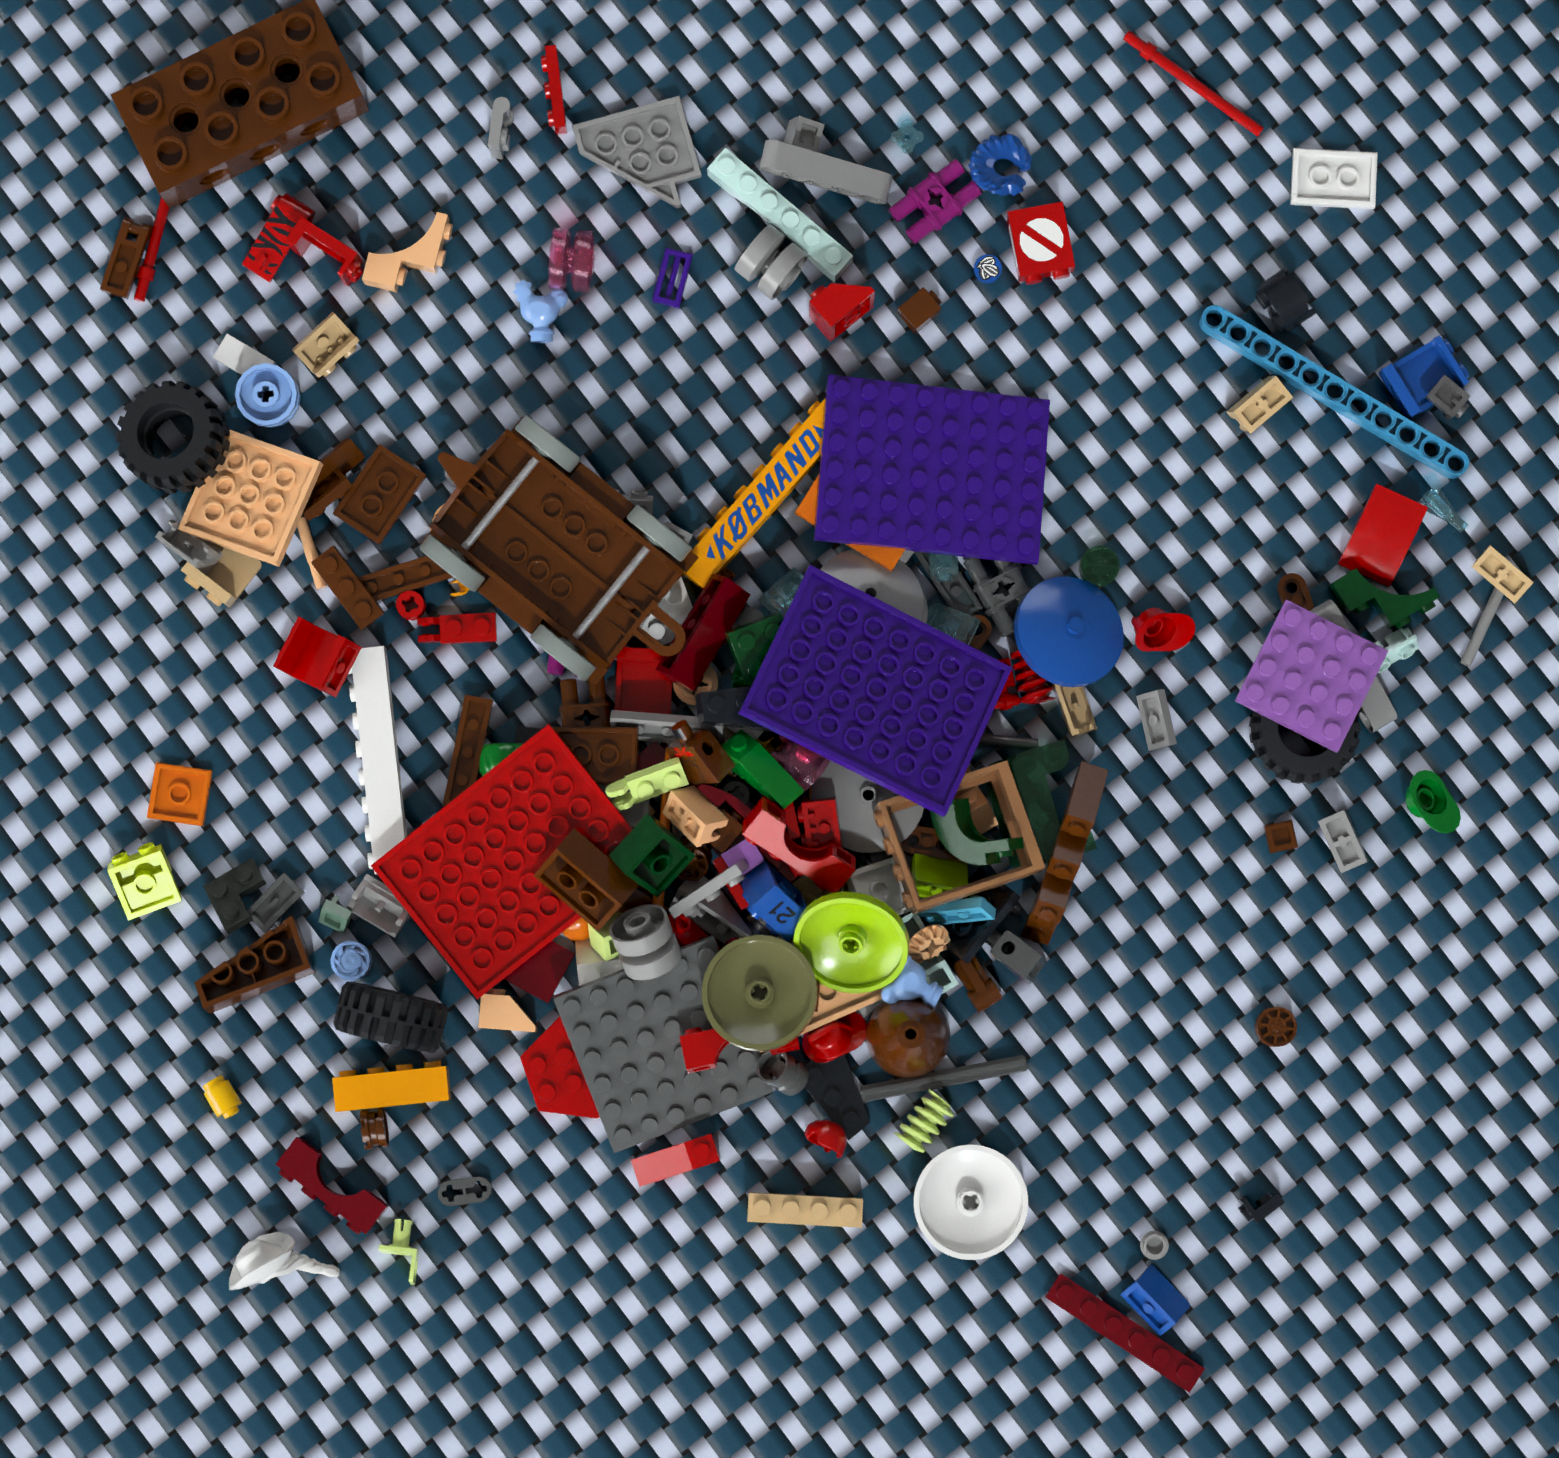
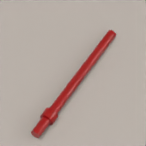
M1131 31L1126 33L1123 40L1140 52L1139 55L1145 60H1152L1257 137L1263 131L1264 127L1157 51L1158 47L1150 41L1146 43Z
M162 197L143 266H139L137 273L139 281L134 300L145 302L150 281L153 282L156 270L153 268L170 209Z

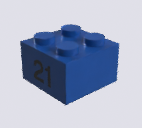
M764 859V862L753 868L744 876L745 879L740 881L744 891L742 896L749 904L747 909L751 915L757 920L762 918L766 922V927L774 936L780 935L788 942L794 937L798 919L807 907L802 892L771 863Z

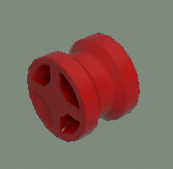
M409 590L399 595L396 601V608L403 618L414 621L424 615L426 604L419 593Z

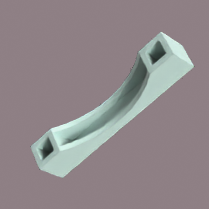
M727 148L707 168L708 177L727 193L751 208L769 224L776 227L791 243H795L808 254L807 259L834 283L852 264L853 255Z

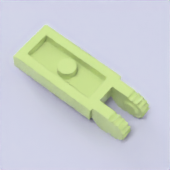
M675 757L626 775L625 778L609 784L605 791L608 797L614 798L612 803L618 811L630 808L634 803H640L686 786L689 783L679 757Z

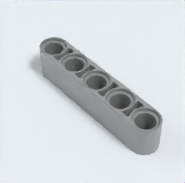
M777 140L765 141L759 167L765 172L876 204L887 203L892 175L886 172Z
M1329 599L1310 610V612L1351 632L1339 608L1332 600ZM1375 677L1359 709V717L1371 733L1397 719L1396 711L1377 677Z

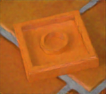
M156 762L147 818L204 827L213 771Z

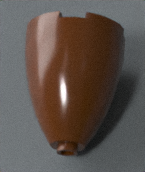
M920 997L911 1001L899 1000L894 1004L883 1001L873 1010L867 1022L866 1045L872 1059L882 1070L897 1077L913 1078L931 1072L942 1062L950 1045V1026L945 1013L937 1004L934 1008L925 1005ZM910 1028L914 1029L916 1037L912 1040L905 1037L906 1030Z

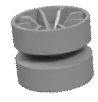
M772 224L764 228L751 242L734 268L748 282L763 273L757 289L770 300H774L783 290L785 291L799 276L802 271L801 268L808 258V254L795 243L788 245L780 252L786 236Z
M648 904L631 908L619 915L610 926L609 933L619 953L622 966L626 975L632 979L650 980L660 977L671 971L682 957L681 948L675 934L672 932L673 929L668 915L661 906Z

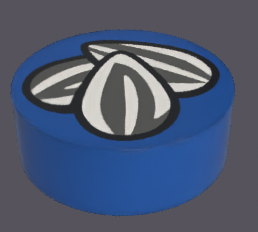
M982 255L974 264V275L981 283H994L1001 275V262L993 255Z

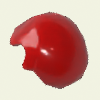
M816 1120L807 1126L804 1135L808 1141L824 1147L826 1153L833 1150L837 1153V1158L843 1156L847 1145V1136L840 1125L830 1120Z

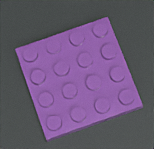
M1285 600L1235 702L1337 753L1388 650Z

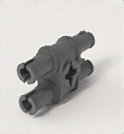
M970 558L963 564L974 583L973 592L977 593L986 610L984 613L988 617H992L1003 638L1014 633V623L1006 608L1010 603H1016L1019 606L1024 596L1032 589L1028 587L1020 572V565L1018 566V564L1013 562L993 560L999 570L998 576L993 578L992 576L989 577L979 558ZM998 584H1001L1003 587L1011 586L1007 596H1004L1003 593L994 595L999 588Z

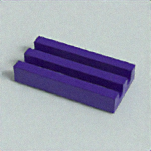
M670 248L665 249L652 303H660L663 306H672L680 309L693 254ZM670 255L675 256L666 295L663 298L660 297ZM681 258H684L686 260L676 299L671 300Z

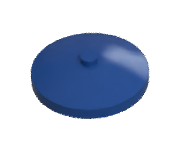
M1054 577L1039 583L1024 596L1015 614L1014 636L1022 658L1037 675L1053 684L1063 687L1090 685L1104 677L1115 666L1121 655L1124 633L1117 609L1106 594L1093 584L1082 579Z

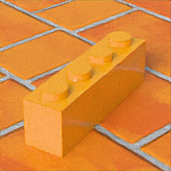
M441 1061L424 1062V1068L413 1069V1064L396 1065V1071L385 1072L384 1067L368 1068V1074L356 1075V1070L339 1071V1077L332 1078L335 1112L451 1100L448 1066H441Z

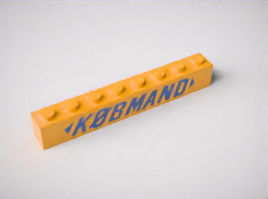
M825 399L821 403L816 401L807 411L809 415L807 420L803 424L798 422L790 430L788 435L791 438L786 444L779 443L770 454L772 460L766 466L761 464L752 474L754 480L748 487L742 485L733 496L736 501L730 508L724 506L715 516L716 524L711 529L706 527L696 538L699 543L691 551L699 558L685 576L701 590L705 587L712 573L718 575L721 573L722 569L732 561L820 460Z

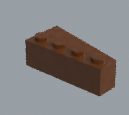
M291 915L281 925L273 930H269L262 935V938L249 947L246 946L240 950L233 958L227 962L224 961L195 981L194 984L203 1009L210 1014L316 972L299 924Z

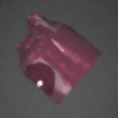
M779 735L782 743L778 750H772L771 756L805 792L821 776L830 760Z

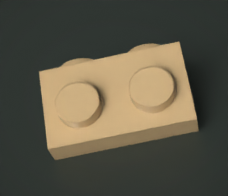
M332 312L300 341L292 351L315 376L320 378L322 375L324 377L329 375L336 368L337 365L335 363L340 358L350 356L356 350V344L360 340Z

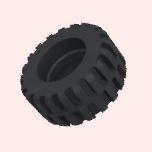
M163 381L161 387L154 383L147 386V392L139 391L134 395L136 400L132 404L129 402L126 404L124 410L127 412L124 417H119L117 423L121 427V431L116 432V441L121 444L117 450L119 456L124 459V465L145 484L158 491L164 490L166 493L175 494L177 489L182 493L190 492L193 485L198 488L205 485L204 479L208 476L213 478L218 473L215 468L218 464H224L226 457L223 456V452L229 450L230 442L225 436H229L230 431L229 426L225 423L226 417L224 413L200 389L195 386L191 387L185 382L178 381L175 384L172 381ZM181 415L190 416L193 420L194 431L187 448L173 458L157 459L153 453V440L159 427L170 418Z
M1255 711L1249 723V727H1251L1250 743L1254 745L1255 750L1253 752L1256 757L1260 758L1264 763L1262 766L1267 771L1271 770L1274 772L1276 777L1282 780L1287 779L1291 783L1297 784L1316 783L1339 772L1354 756L1353 753L1358 748L1360 741L1358 735L1361 732V723H1358L1357 717L1360 714L1358 711L1337 753L1326 747L1313 755L1293 753L1281 741L1278 730L1279 724Z
M347 981L342 986L333 1023L336 1030L350 1035L406 1049L435 1053L440 1048L448 1009L446 1005L436 1001Z

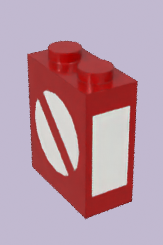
M1063 201L1007 212L1006 219L1019 282L1026 281L1027 285L1040 283L1042 278L1053 276L1054 280L1064 279L1074 272L1075 262Z

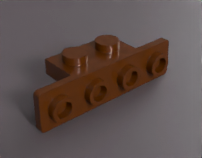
M349 437L319 460L323 467L303 511V515L308 521L320 516L327 506L336 499L342 498L348 489L353 486L344 475L359 464L365 456Z

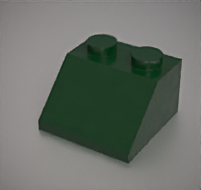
M646 814L609 855L625 875L657 898L696 856L664 825L649 814Z

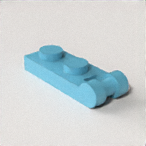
M975 895L970 896L968 899H959L917 914L923 917L930 925L995 920L996 909L984 897Z

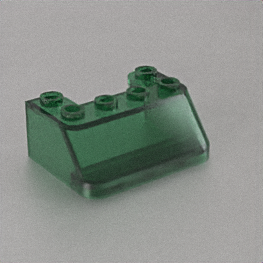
M1065 740L1026 750L989 765L1008 761L1044 865L1048 864L1060 828L1045 775L1060 771L1068 764L1069 753ZM991 781L985 784L995 818L999 824L998 828L1001 838L1009 839L1011 837ZM1092 832L1088 836L1083 854L1097 849ZM1015 849L1013 850V856H1007L1008 862L1013 869L1021 866Z

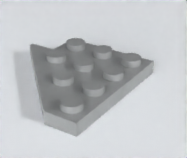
M679 96L572 125L580 155L676 208L681 207L676 184L702 177Z

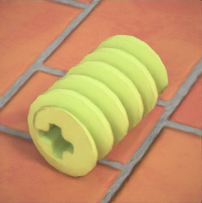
M931 1089L928 1091L932 1099L921 1098L925 1108L914 1107L918 1116H907L911 1125L901 1123L900 1128L904 1134L894 1132L896 1136L912 1149L922 1153L926 1151L922 1142L929 1144L933 1142L929 1133L936 1135L940 1133L936 1124L947 1125L943 1115L954 1116L950 1108L951 1106Z

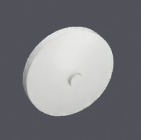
M960 1145L941 1152L926 1165L916 1183L913 1206L919 1228L934 1247L958 1259L978 1260L996 1255L1016 1239L1026 1220L1028 1194L1019 1170L1003 1154L985 1146Z

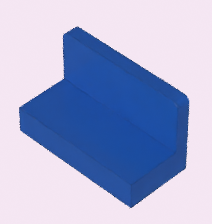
M1152 1264L1120 1294L1159 1336L1174 1326L1190 1307V1303Z

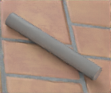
M1496 587L1460 661L1465 666L1471 667L1504 595Z

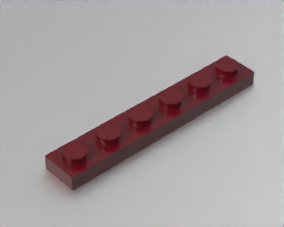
M1061 1273L1045 1296V1298L1189 1393L1205 1370V1368Z

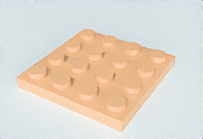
M229 430L230 435L225 436V438L230 442L229 450L223 452V456L226 457L224 464H218L215 468L218 473L213 478L208 476L204 479L205 485L199 488L196 486L178 530L280 567L323 464L318 460Z

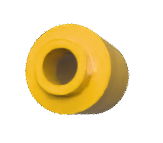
M223 1075L214 1078L203 1086L205 1090L204 1096L217 1118L223 1116L225 1119H228L240 1111L238 1106L242 1102L230 1081L225 1080Z

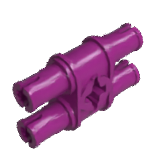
M957 159L951 161L937 173H928V177L913 188H908L907 195L888 209L897 222L916 208L924 212V217L905 231L914 244L933 230H942L943 225L955 216L962 215L963 208L982 194L973 181L954 195L947 192L946 186L965 172ZM931 196L934 199L938 197L941 199L939 207L936 204L929 205Z

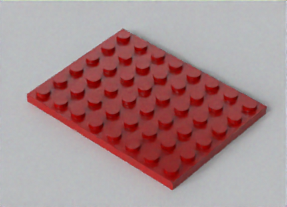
M549 723L374 862L371 867L476 999H479L581 918V916L533 876L569 833L575 828L609 857L611 852L633 828Z

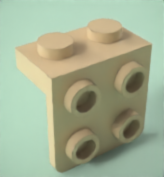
M209 542L221 551L223 555L208 575L203 574L189 562H186L181 571L187 575L184 580L196 590L200 586L207 590L209 593L206 597L220 607L224 603L230 608L262 568V562Z

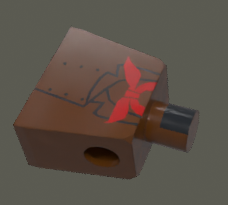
M686 720L679 721L673 725L672 731L676 738L667 747V752L670 759L679 757L689 783L688 785L719 783L733 769L735 764L709 730L692 731Z

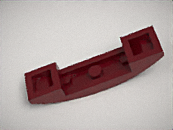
M701 784L697 788L718 809L727 803L743 820L751 812L747 805L721 789ZM761 846L758 848L762 856L777 870L782 867L781 860L778 861L772 858L767 850Z

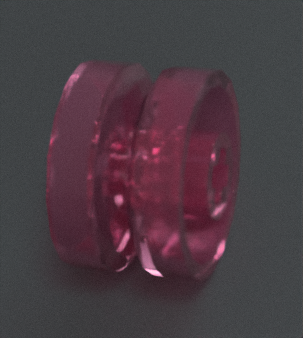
M554 228L549 256V289L564 290L568 284L569 273H571L573 290L576 292H589L595 264L594 231L579 230L575 235L574 247H571L572 241L569 229Z

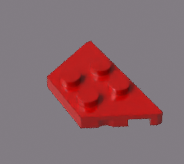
M559 1016L520 1056L537 1109L543 1112L600 1118Z

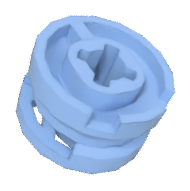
M354 941L342 942L336 946L330 959L331 967L335 974L349 981H356L365 977L371 970L373 962L368 948Z

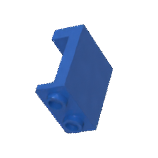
M1440 335L1394 364L1391 363L1378 373L1401 412L1409 420L1434 406L1425 397L1444 375L1461 388H1464L1469 383L1467 379L1469 374L1462 363L1458 364L1452 355L1454 350L1447 339L1443 340Z

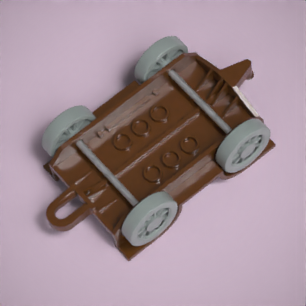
M528 415L522 416L511 431L506 429L475 465L445 452H441L438 455V461L454 482L456 488L429 525L432 530L421 542L420 550L473 592L477 590L531 634V639L583 681L589 679L597 685L612 667L611 663L633 636H636L653 651L662 656H674L684 648L686 643L684 628L659 608L658 604L679 578L685 576L699 557L691 551L692 547L640 505L632 504L581 463V458L532 418ZM650 614L675 633L676 638L672 645H662L641 628Z

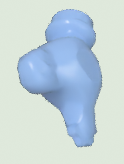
M521 280V282L516 283V289L513 293L517 295V301L520 302L522 317L534 327L529 331L531 343L553 342L555 332L549 328V325L557 319L560 308L565 307L567 304L568 295L562 289H555L546 296L535 295L531 289V282Z
M908 955L902 972L895 981L883 987L881 997L884 1002L894 1004L899 1000L911 1001L920 997L925 1005L934 1008L944 988L937 985V982L928 984L924 968L912 961L911 956Z

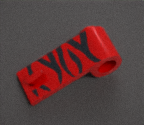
M288 193L283 196L279 194L271 205L273 211L242 263L243 266L269 283L273 280L291 249L286 238L300 217L312 223L316 211Z

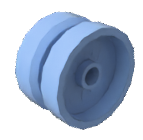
M264 363L252 366L242 374L235 390L237 407L244 417L261 427L274 428L283 426L293 419L300 406L301 394L297 382L291 374L277 365ZM270 391L274 396L269 397V402L264 399V395Z

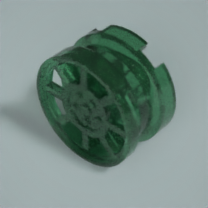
M1095 546L1088 549L1079 563V573L1082 580L1093 584L1097 588L1111 584L1120 569L1118 556L1112 549L1105 546Z

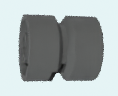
M767 1050L757 1062L756 1069L759 1078L787 1096L798 1094L808 1082L809 1073L806 1065L787 1052L772 1055Z

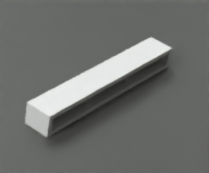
M385 646L361 648L348 673L353 674L354 685H349L351 702L356 701L357 713H352L354 730L359 729L360 737L359 741H355L357 758L362 757L363 768L358 769L360 786L365 785L366 796L361 797L363 814L368 813L369 824L365 825L364 829L366 841H371L372 853H368L370 870L373 869L371 865L407 837L388 656Z

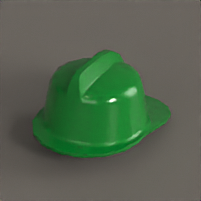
M1428 770L1417 772L1412 777L1410 787L1407 788L1405 795L1408 810L1414 816L1424 819L1437 832L1446 834L1453 832L1459 826L1461 820L1460 810L1455 800L1437 774Z

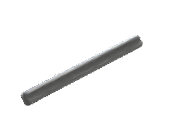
M1019 1055L931 1072L913 1078H900L863 1085L860 1087L861 1099L863 1102H869L1025 1072L1028 1069L1025 1055Z

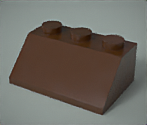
M575 828L533 875L598 932L639 886L638 883L625 875L606 854L602 853Z

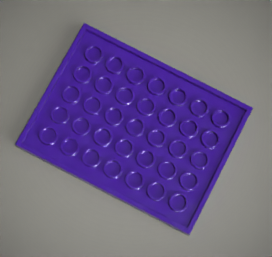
M829 374L826 385L814 540L902 548L907 551L1037 565L1040 552L1050 400Z
M809 565L738 714L944 817L951 806L1012 667Z

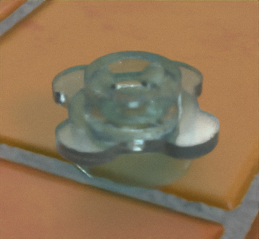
M905 120L898 131L891 133L890 138L893 143H897L903 153L909 154L917 143L923 141L924 134L922 131H917L911 121ZM905 135H909L910 138H909V139H905L904 136H905Z

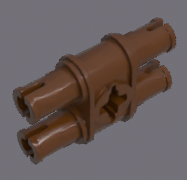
M604 677L597 685L588 679L590 703L588 704L579 703L576 679L560 681L562 705L559 706L558 712L561 714L562 727H611L610 709L612 705L607 701ZM583 716H588V720L591 721L589 726H586L585 722L582 721Z

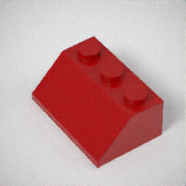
M831 283L825 288L824 285H821L810 295L812 299L809 301V318L831 343L874 308L875 291L872 287Z

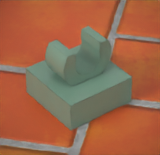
M336 895L332 898V901H325L318 922L344 934L349 926L352 911L348 910L347 907L344 908L338 905L340 896Z

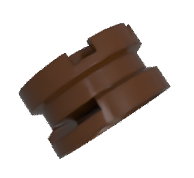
M682 836L679 840L696 856L678 877L685 880H698L706 874L713 858L712 847L709 843L696 847L686 836ZM685 872L691 873L692 876H688V875H686V874H684V873H685Z
M1271 1007L1263 1010L1255 1021V1033L1258 1039L1270 1047L1287 1045L1293 1040L1297 1032L1295 1017L1289 1010L1282 1007Z
M378 1108L377 1113L375 1111L369 1112L368 1109L360 1110L361 1135L363 1143L366 1142V1145H364L365 1150L373 1149L374 1146L378 1145L389 1147L388 1125L384 1108Z

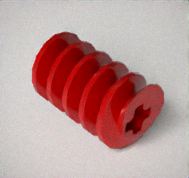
M1018 649L1010 655L1011 659L1019 660V662L1013 665V670L1022 671L1015 676V680L1024 682V684L1018 687V692L1027 693L1020 698V702L1023 704H1038L1056 699V697L1047 696V693L1052 691L1054 687L1044 684L1047 680L1037 675L1027 665Z

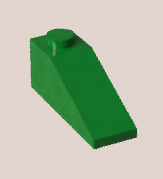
M740 729L722 745V748L735 764L732 771L784 810L804 793L803 788L764 747Z

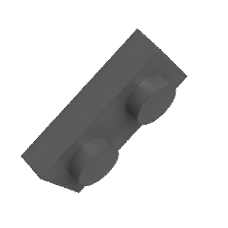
M283 873L248 909L253 922L264 933H267L305 892L286 873Z

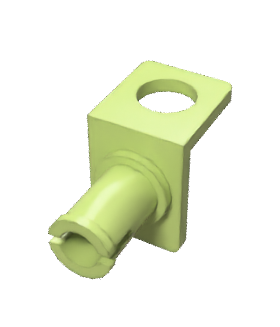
M394 1219L392 1244H389V1246L379 1245V1251L387 1254L412 1256L409 1283L415 1285L419 1251L409 1246L413 1221L404 1219L402 1231V1219Z

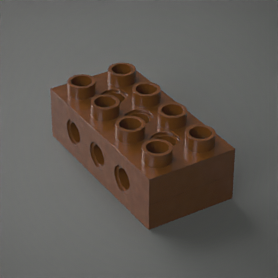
M303 0L110 94L158 193L169 208L185 202L369 112L364 97L315 0ZM288 71H300L295 81L291 83L281 82L282 76ZM242 94L249 95V99L244 106L239 108L230 106L233 99ZM191 119L199 120L197 127L193 131H180L181 126L186 121Z

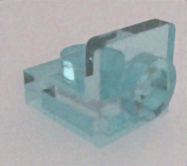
M929 553V577H935V581H952V577L958 576V556Z

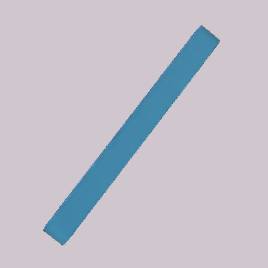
M1211 305L1203 311L1199 325L1204 333L1442 476L1456 479L1468 469L1469 458L1463 451L1218 305ZM1209 314L1217 315L1220 319V324L1218 326L1209 325L1206 321V316ZM1240 329L1244 333V339L1240 341L1234 340L1230 335V330ZM1257 343L1265 344L1268 348V354H1258L1254 349V345ZM1279 358H1289L1292 362V368L1287 370L1281 368L1278 363ZM1312 372L1316 376V383H1306L1303 379V373ZM1327 387H1337L1340 391V397L1331 398L1327 394ZM1354 400L1362 402L1364 412H1354L1351 408V402ZM1377 415L1385 416L1388 419V427H1379L1375 422V417ZM1400 430H1409L1413 436L1412 441H1403L1399 435ZM1424 445H1434L1437 450L1436 456L1430 457L1425 454ZM1450 458H1455L1460 462V471H1453L1449 468L1448 460Z

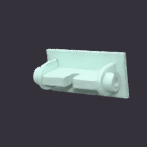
M1408 627L1405 629L1399 628L1384 637L1388 645L1386 648L1383 647L1379 640L1374 643L1388 650L1378 673L1386 671L1392 663L1400 659L1409 658L1418 649L1417 637L1412 635Z

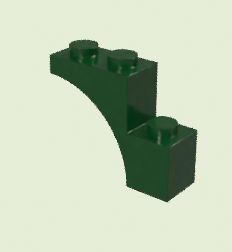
M1357 569L1352 570L1329 585L1346 615L1354 611L1355 615L1370 607L1368 601H1371L1388 629L1394 625L1397 629L1405 626L1412 621L1410 615L1417 611H1420L1421 615L1433 609L1436 607L1434 601L1440 597L1434 587L1414 595H1396L1382 591L1370 584Z

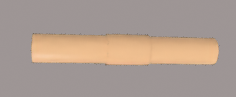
M301 517L297 528L316 589H322L327 587V584L311 564L319 556L306 517Z

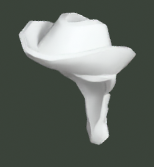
M274 1232L260 1235L242 1247L231 1271L229 1290L241 1289L256 1283L264 1284L271 1278L287 1275L295 1270L337 1277L339 1276L340 1269L334 1265L320 1263L314 1258L310 1259L305 1254L300 1255L297 1252H293L295 1240L292 1235Z

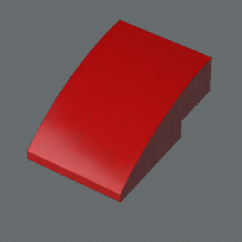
M1376 484L1356 522L1338 565L1351 571L1357 569L1362 576L1389 588L1428 507Z

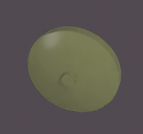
M768 935L746 936L726 945L711 960L702 982V1003L712 1027L729 1043L752 1051L773 1050L793 1041L808 1026L817 1004V983L808 960L792 944Z

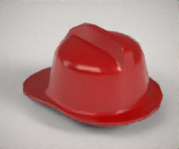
M1152 607L1146 609L1138 617H1133L1131 620L1136 635L1135 644L1141 651L1178 650L1184 647L1195 633V623L1190 616L1182 613H1167L1160 608Z
M852 1012L805 1033L802 1041L805 1054L815 1062L826 1063L854 1051L866 1039V1021L860 1014Z

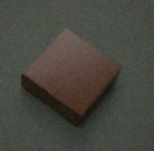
M1292 820L1263 826L1269 854L1298 848Z

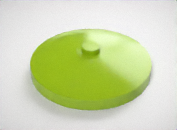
M836 892L816 899L800 915L794 933V947L808 960L816 981L830 989L845 993H867L887 986L902 972L909 952V936L900 916L881 900L857 892Z

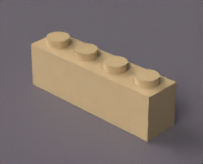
M749 1192L747 1222L862 1228L863 1198Z

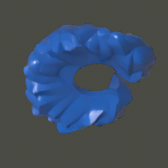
M1013 134L1002 135L1001 137L990 135L989 139L983 140L982 144L977 146L976 151H972L970 164L968 165L971 170V179L981 189L988 190L992 194H999L1000 196L1010 194L1015 196L1019 192H1023L1026 181L1018 174L1010 176L997 174L994 170V163L1000 159L1010 160L1015 166L1019 167L1018 173L1030 170L1031 155L1023 146L1021 140Z

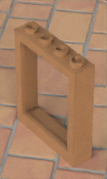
M1007 760L964 774L957 792L991 781L1010 837H1023L1024 848L1015 849L1020 867L920 899L890 815L918 804L899 795L878 802L875 806L876 811L873 812L875 823L878 828L882 827L886 837L882 839L887 855L892 854L895 863L892 866L893 874L896 881H901L905 892L901 893L906 909L911 908L912 914L1040 873L1046 868Z

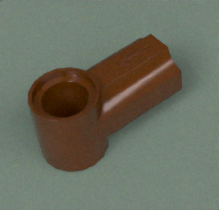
M975 956L968 964L963 960H959L952 965L957 976L967 989L966 994L978 1013L1003 999L991 977H987Z

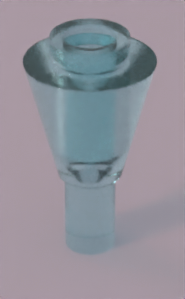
M1431 488L1421 498L1422 505L1428 507L1426 512L1446 522L1448 521L1460 533L1468 526L1455 513L1456 511L1441 488L1436 490Z

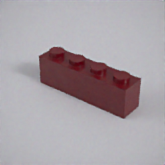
M712 573L682 624L686 633L684 648L674 656H663L655 670L678 686L694 691L696 686L701 683L709 664L716 658L718 649L726 638L724 632L732 629V625L738 615L745 609L746 602L751 594L729 578ZM674 637L670 645H672L675 642L676 637Z

